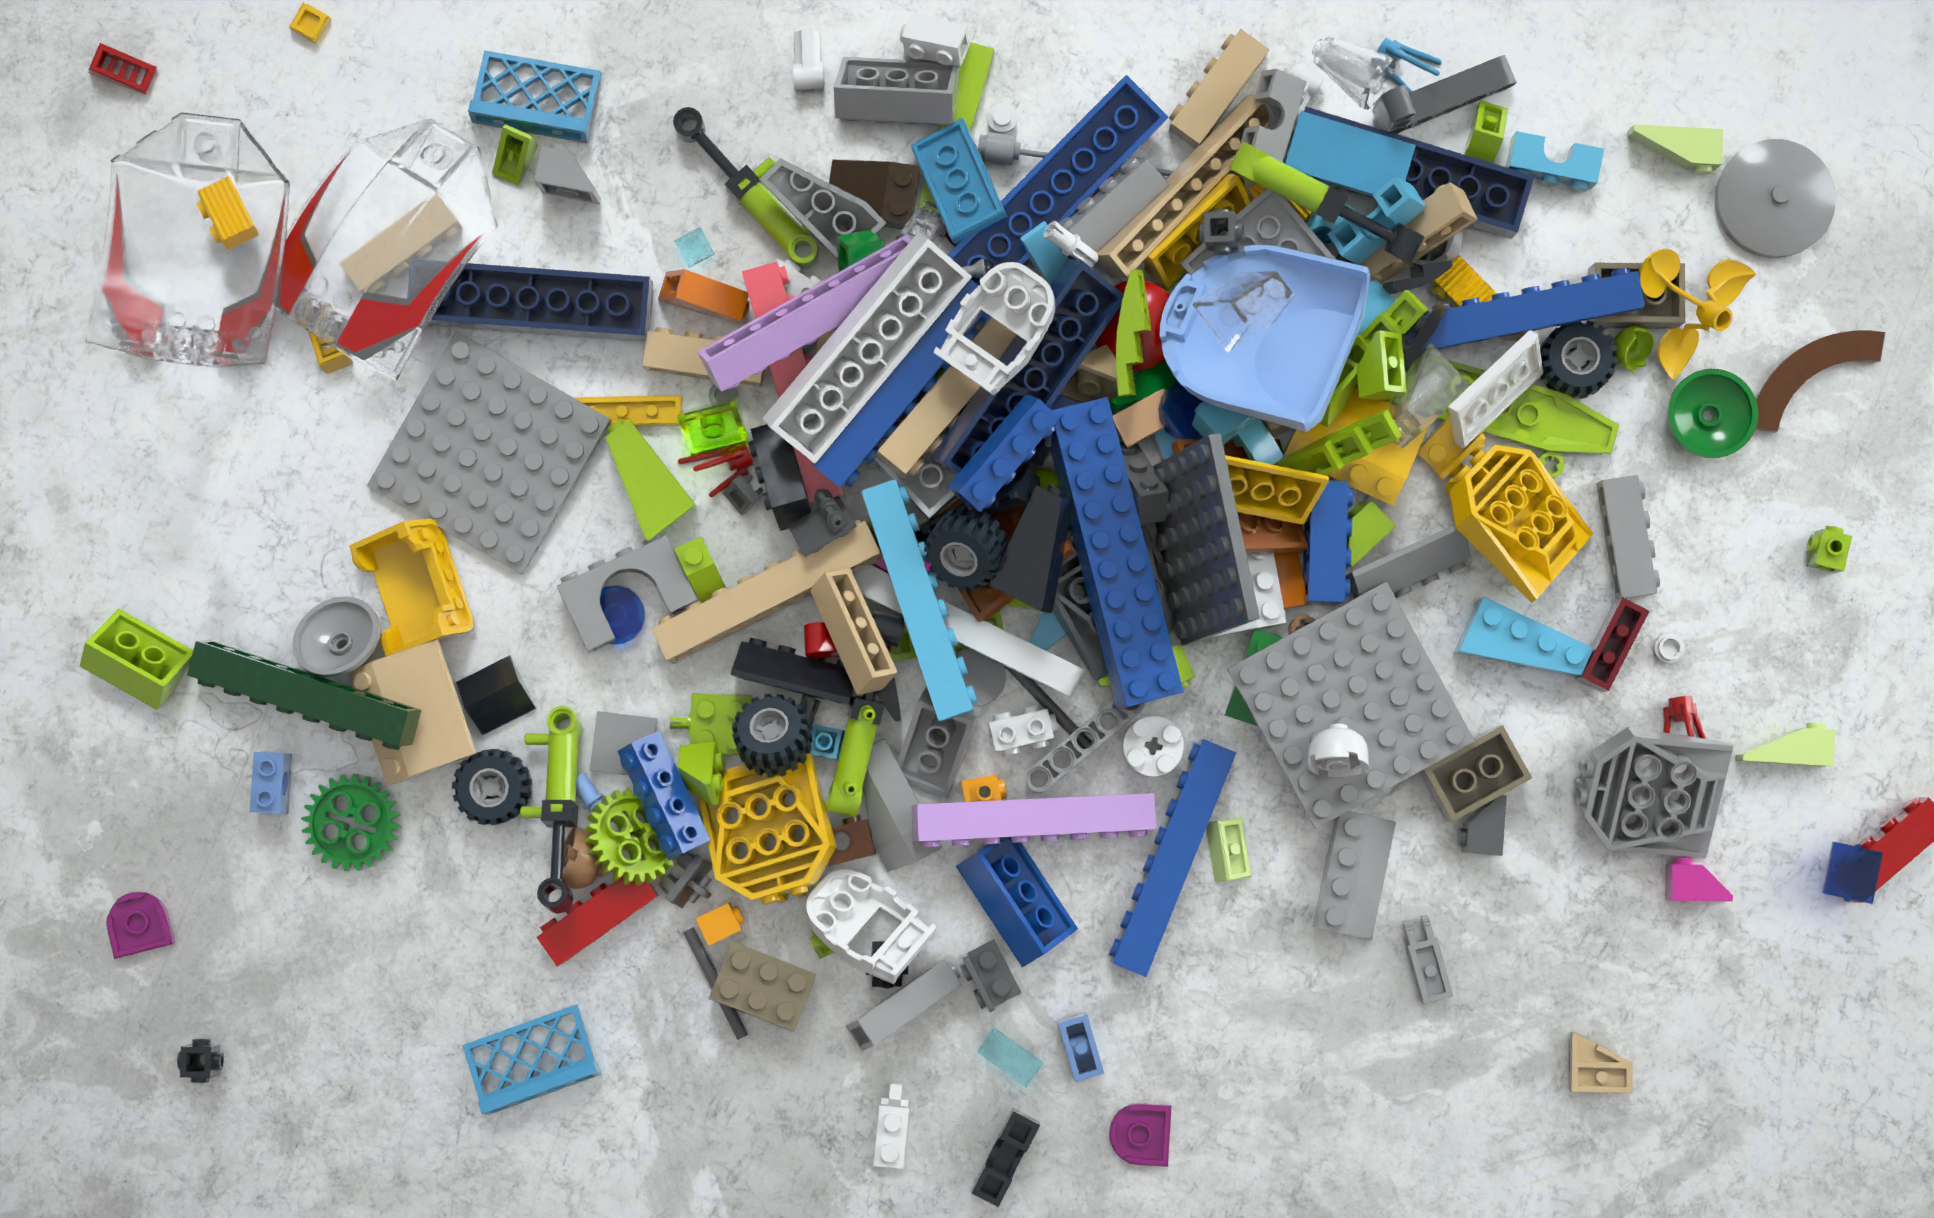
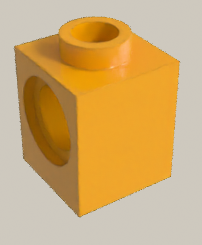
M731 902L696 918V921L708 946L742 930L741 923L745 922V919L738 905L733 907Z

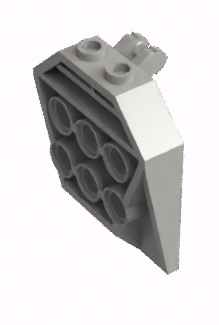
M1627 727L1593 749L1590 760L1579 761L1578 769L1583 771V777H1577L1574 781V786L1579 789L1576 799L1577 806H1579L1584 817L1607 850L1706 858L1734 746L1729 742ZM1652 759L1647 767H1639L1643 760ZM1679 765H1687L1683 772L1675 773ZM1639 787L1645 788L1641 795H1632L1635 789ZM1674 793H1680L1677 800L1668 801L1669 796ZM1638 816L1634 823L1626 824V820L1629 817ZM1674 821L1670 828L1661 829L1665 822Z

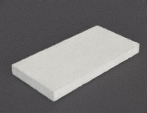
M1529 330L1448 406L1456 445L1462 449L1466 447L1543 374L1538 334Z

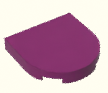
M132 892L118 898L107 916L106 926L114 959L175 944L168 911L163 902L156 896L146 892Z
M1133 1103L1120 1109L1113 1117L1109 1127V1139L1115 1153L1130 1164L1168 1167L1172 1106Z

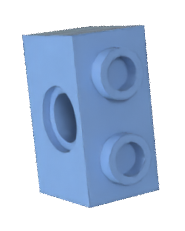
M254 752L250 812L288 814L292 754Z
M1087 1013L1058 1020L1057 1023L1075 1082L1105 1074Z

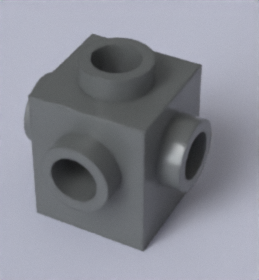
M1216 209L1212 212L1204 213V224H1200V241L1205 243L1208 251H1213V254L1227 255L1231 253V250H1239V240H1244L1243 222H1239L1235 212L1228 209ZM1222 231L1228 232L1226 236H1219Z

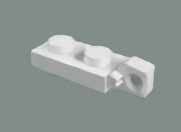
M891 1083L889 1098H881L873 1166L904 1168L910 1107H908L909 1100H901L902 1083Z

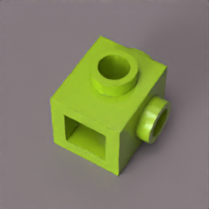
M1826 526L1825 529L1815 531L1814 535L1812 534L1809 537L1807 543V552H1810L1807 566L1833 573L1844 571L1852 536L1843 534L1844 529L1835 526Z

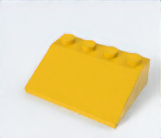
M1354 387L1344 409L1328 427L1318 423L1307 432L1294 429L1283 453L1285 456H1288L1337 430L1388 409L1402 434L1397 441L1373 449L1365 457L1344 464L1340 470L1330 473L1328 476L1338 481H1348L1349 486L1393 506L1431 422L1385 400L1359 398V390L1357 387Z

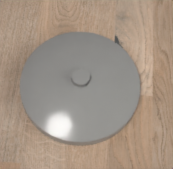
M1784 139L1762 140L1743 148L1725 165L1715 189L1716 213L1722 228L1729 238L1747 252L1767 258L1792 256L1813 245L1829 227L1836 205L1834 182L1824 162L1807 147Z

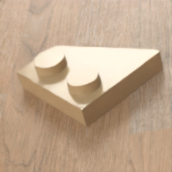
M1570 1032L1571 1092L1632 1093L1633 1063L1575 1032Z

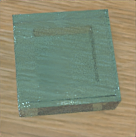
M700 227L674 240L688 268L715 255Z

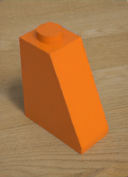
M686 269L666 272L658 297L659 301L730 322L741 321L747 315L750 306L748 292Z

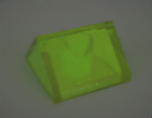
M738 397L681 410L677 414V420L691 456L748 443L749 441Z

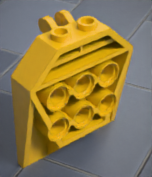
M1494 445L1486 453L1481 449L1469 461L1472 467L1470 468L1466 465L1464 468H1461L1455 477L1446 483L1445 490L1451 498L1456 529L1533 603L1591 538L1593 532L1531 450Z
M811 752L806 754L807 760L804 764L799 762L797 770L793 772L789 769L786 771L787 775L780 776L779 772L775 773L774 777H767L765 772L760 776L755 774L754 769L750 771L745 764L721 771L724 790L719 792L718 805H711L699 797L704 826L711 839L708 842L715 879L751 900L762 901V905L777 901L780 903L786 902L789 892L791 896H805V893L809 892L808 887L817 884L837 847ZM793 791L796 796L795 803L787 807L784 803V798L787 793ZM761 800H765L767 810L763 815L759 816L756 812V806ZM736 808L739 818L736 823L731 824L728 820V815L732 809ZM802 826L805 830V836L802 841L796 842L794 831L797 827ZM774 835L777 843L774 849L769 851L765 846V842L768 836ZM745 843L748 847V853L745 858L740 859L737 855V850L741 844Z

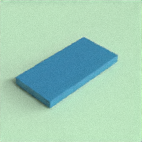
M1300 111L1285 164L1316 180L1373 196L1395 175L1404 181L1406 180L1416 145Z
M963 118L953 122V125L949 124L910 145L954 244L1007 217L1006 211Z

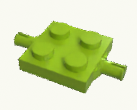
M692 693L691 710L688 717L670 716V722H682L670 723V729H688L690 744L715 741L719 753L739 755L732 736L734 734L732 724L736 722L735 715L737 712H743L742 706L745 703L752 704V695Z

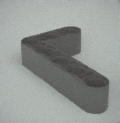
M1502 55L1408 93L1405 85L1395 87L1379 97L1372 112L1380 129L1398 134L1514 86L1517 81L1506 55Z

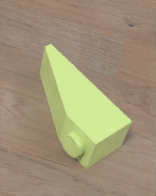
M1634 124L1628 130V138L1684 169H1693L1695 174H1711L1712 171H1715L1722 165L1723 129Z
M1807 723V728L1795 729L1737 754L1735 761L1822 767L1833 766L1835 730H1826L1825 724Z

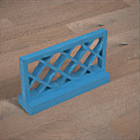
M484 50L473 101L470 100L468 109L471 122L503 128L506 124L522 132L588 143L589 127L601 71ZM490 60L502 62L507 69L492 77L488 71ZM524 66L531 67L536 75L522 83L515 72ZM551 72H559L565 80L551 88L544 77ZM512 75L518 86L504 94L497 83ZM580 77L592 78L591 87L582 93L573 84ZM540 80L547 91L533 99L526 88ZM569 85L576 96L562 104L555 93ZM491 86H494L500 94V97L492 102L481 100L483 91ZM523 91L530 102L522 107L513 106L509 98ZM552 96L559 107L551 112L542 111L538 104ZM581 101L586 108L584 118L572 117L567 109Z
M577 1004L462 1045L478 1094L480 1111L484 1115L494 1114L602 1075L599 1064L595 1060ZM573 1014L576 1026L571 1036L556 1029L562 1017ZM555 1020L554 1023H553V1025H552V1027L549 1026V1025H547V1024H545V1023H548V1022H550V1021ZM539 1025L550 1029L542 1046L528 1039L533 1028ZM526 1030L523 1037L517 1034ZM578 1031L582 1041L575 1038ZM554 1032L569 1039L561 1055L547 1049ZM511 1035L521 1039L514 1056L500 1050L504 1039ZM498 1040V1042L496 1043L495 1047L489 1045V1043H492V1042H495V1041ZM573 1041L583 1045L587 1058L577 1062L565 1057ZM526 1042L540 1049L533 1065L518 1059ZM486 1046L493 1050L485 1066L475 1062L473 1049ZM545 1051L559 1058L554 1070L549 1072L537 1068ZM497 1053L512 1059L504 1076L490 1069ZM563 1061L570 1063L569 1065L561 1067ZM516 1062L531 1068L526 1079L519 1083L509 1079ZM477 1067L483 1069L481 1075H479ZM535 1071L541 1073V1075L532 1077ZM488 1072L502 1079L496 1091L485 1094L482 1083ZM507 1081L513 1084L503 1088Z

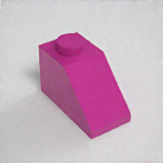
M1675 858V864H1665V900L1733 902V895L1703 865L1693 864V858Z

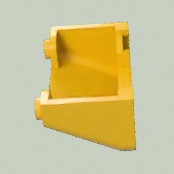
M435 519L403 521L349 545L354 565L363 572H373L391 625L390 628L383 630L380 640L386 657L438 639L441 642L472 630V613L444 531L437 526Z

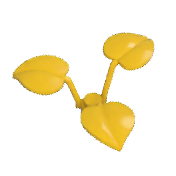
M1668 248L1659 249L1650 253L1643 261L1639 270V278L1642 292L1645 295L1658 298L1668 287L1698 306L1696 315L1701 323H1688L1683 329L1673 327L1663 336L1659 343L1657 351L1658 360L1670 379L1675 380L1693 356L1699 343V332L1696 329L1709 331L1711 327L1717 331H1724L1731 324L1733 314L1726 306L1737 298L1747 282L1756 275L1746 264L1732 259L1718 262L1707 276L1709 289L1706 291V295L1709 297V301L1701 302L1671 283L1680 270V258L1676 252Z

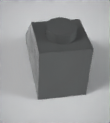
M1501 795L1483 805L1463 822V828H1459L1457 844L1462 846V853L1503 856L1507 795Z

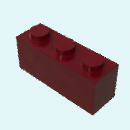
M1624 597L1615 599L1591 646L1594 649L1581 676H1576L1575 679L1599 692L1609 691L1650 611Z

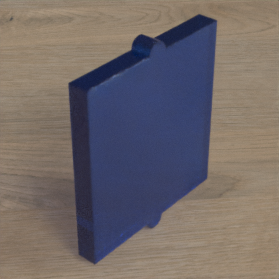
M1832 841L1822 893L1841 897L1845 902L1855 900L1873 904L1883 852L1861 848L1860 844L1852 846Z

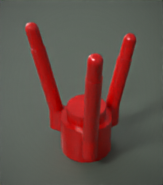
M745 443L678 459L679 464L719 457L694 466L693 470L695 472L725 462L730 471L736 469L733 475L709 493L710 497H714L727 488L732 480L739 475L749 474L747 467L754 465L750 451Z
M1692 696L1669 698V707L1663 708L1665 717L1663 732L1670 733L1671 717H1674L1675 723L1685 722L1687 736L1694 737L1691 722L1693 720L1699 738L1707 739L1698 716L1696 703L1693 704Z

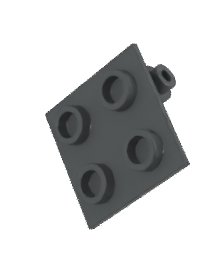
M819 489L814 495L817 509L788 525L790 532L805 557L820 551L828 543L838 537L845 536L850 530L857 527L840 496L838 495L833 498L826 489Z

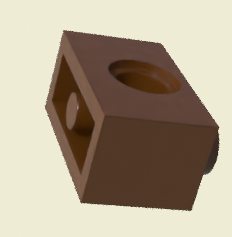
M857 815L856 817L842 819V826L832 828L834 836L840 832L847 834L850 844L845 850L836 848L826 867L876 854L868 819L861 820L860 815Z

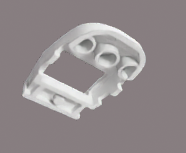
M1015 262L1002 263L990 269L979 280L981 284L970 295L968 293L960 302L962 306L954 320H950L945 330L949 335L942 348L936 347L934 353L939 358L993 396L1028 364L1047 332L1055 313V298L1050 285L1026 266ZM981 311L1027 341L1014 361H1011L1008 366L963 336Z
M851 869L836 870L825 876L810 893L806 903L808 923L812 931L823 943L852 967L892 984L896 982L897 977L927 942L933 939L937 928L933 923L930 927L925 925L918 918L919 911L910 903L907 906L896 896L897 892L889 886L882 888L872 883L871 877ZM878 910L901 923L872 957L867 955L861 956L850 950V946H848Z

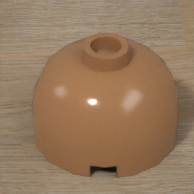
M577 827L571 829L564 842L562 880H565V884L572 889H581L592 884L597 876L602 877L604 875L603 870L605 868L603 863L594 865L595 861L599 858L597 854H588L594 846L593 844L585 843V839L592 834Z

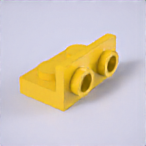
M1449 416L1421 444L1417 454L1444 480L1448 475L1453 477L1463 467L1461 462L1469 454L1474 456L1482 449L1485 444L1483 442L1485 435L1482 431L1462 449L1455 444Z

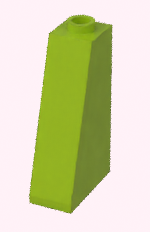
M619 419L607 428L610 434L605 438L644 537L649 541L696 504L631 420L628 419L624 422L622 419Z

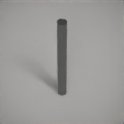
M1005 666L1044 709H1048L1049 714H1055L1057 723L1069 735L1079 728L1033 679ZM1080 733L1077 736V744L1082 749H1086L1092 743L1084 733Z
M693 927L683 933L712 989L718 974ZM719 1004L737 1040L747 1036L748 1033L737 1011Z

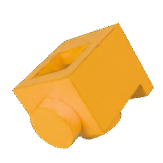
M997 774L961 781L965 802L1001 801V798L1007 797L1004 779L998 780ZM982 786L990 788L991 794L989 797L983 798L979 795V789Z

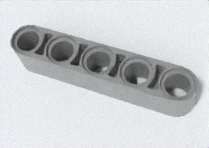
M1115 699L1111 700L1028 770L1025 778L1028 788L1035 793L1047 791L1136 717L1144 708L1145 703L1139 704L1137 709L1130 711L1126 708L1117 709ZM1109 713L1115 716L1117 724L1113 729L1106 730L1101 727L1099 720L1103 714ZM1086 732L1092 735L1094 740L1092 747L1082 749L1078 746L1076 739L1080 733ZM1066 752L1071 758L1070 765L1066 768H1058L1053 762L1056 753ZM1035 771H1042L1047 775L1048 781L1045 786L1037 788L1031 784L1030 777Z

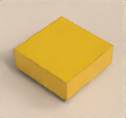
M303 2L289 28L317 44L331 18Z

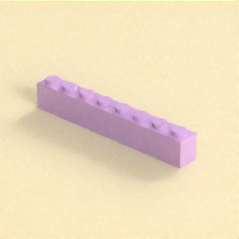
M907 235L902 236L699 350V357L711 381L721 392L726 389L735 388L745 378L763 372L768 365L777 360L788 358L793 351L804 345L816 342L821 335L830 330H837L912 239Z
M1154 793L911 805L913 841H922V847L940 846V840H952V846L970 845V839L982 838V844L1000 843V837H1011V843L1030 842L1029 836L1041 835V841L1059 840V834H1070V840L1089 839L1088 833L1100 832V838L1118 837V831H1129V837L1147 836V830L1156 829Z

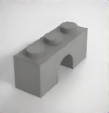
M1280 69L1262 71L1254 100L1261 102L1267 107L1270 116L1269 123L1266 128L1262 126L1245 128L1240 146L1244 141L1284 162L1288 154L1287 146L1290 136L1296 128L1295 119L1297 112L1305 98L1304 89L1307 81Z

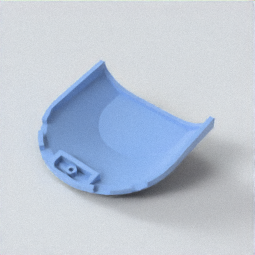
M1270 245L1244 246L1245 251L1229 255H1214L1203 261L1204 266L1192 275L1186 274L1172 291L1164 307L1160 322V338L1163 355L1170 371L1188 392L1208 404L1297 430L1309 431L1323 419L1363 322L1371 278L1369 268Z

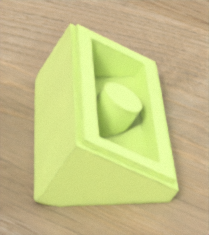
M1242 817L1209 822L1206 831L1215 882L1252 877Z

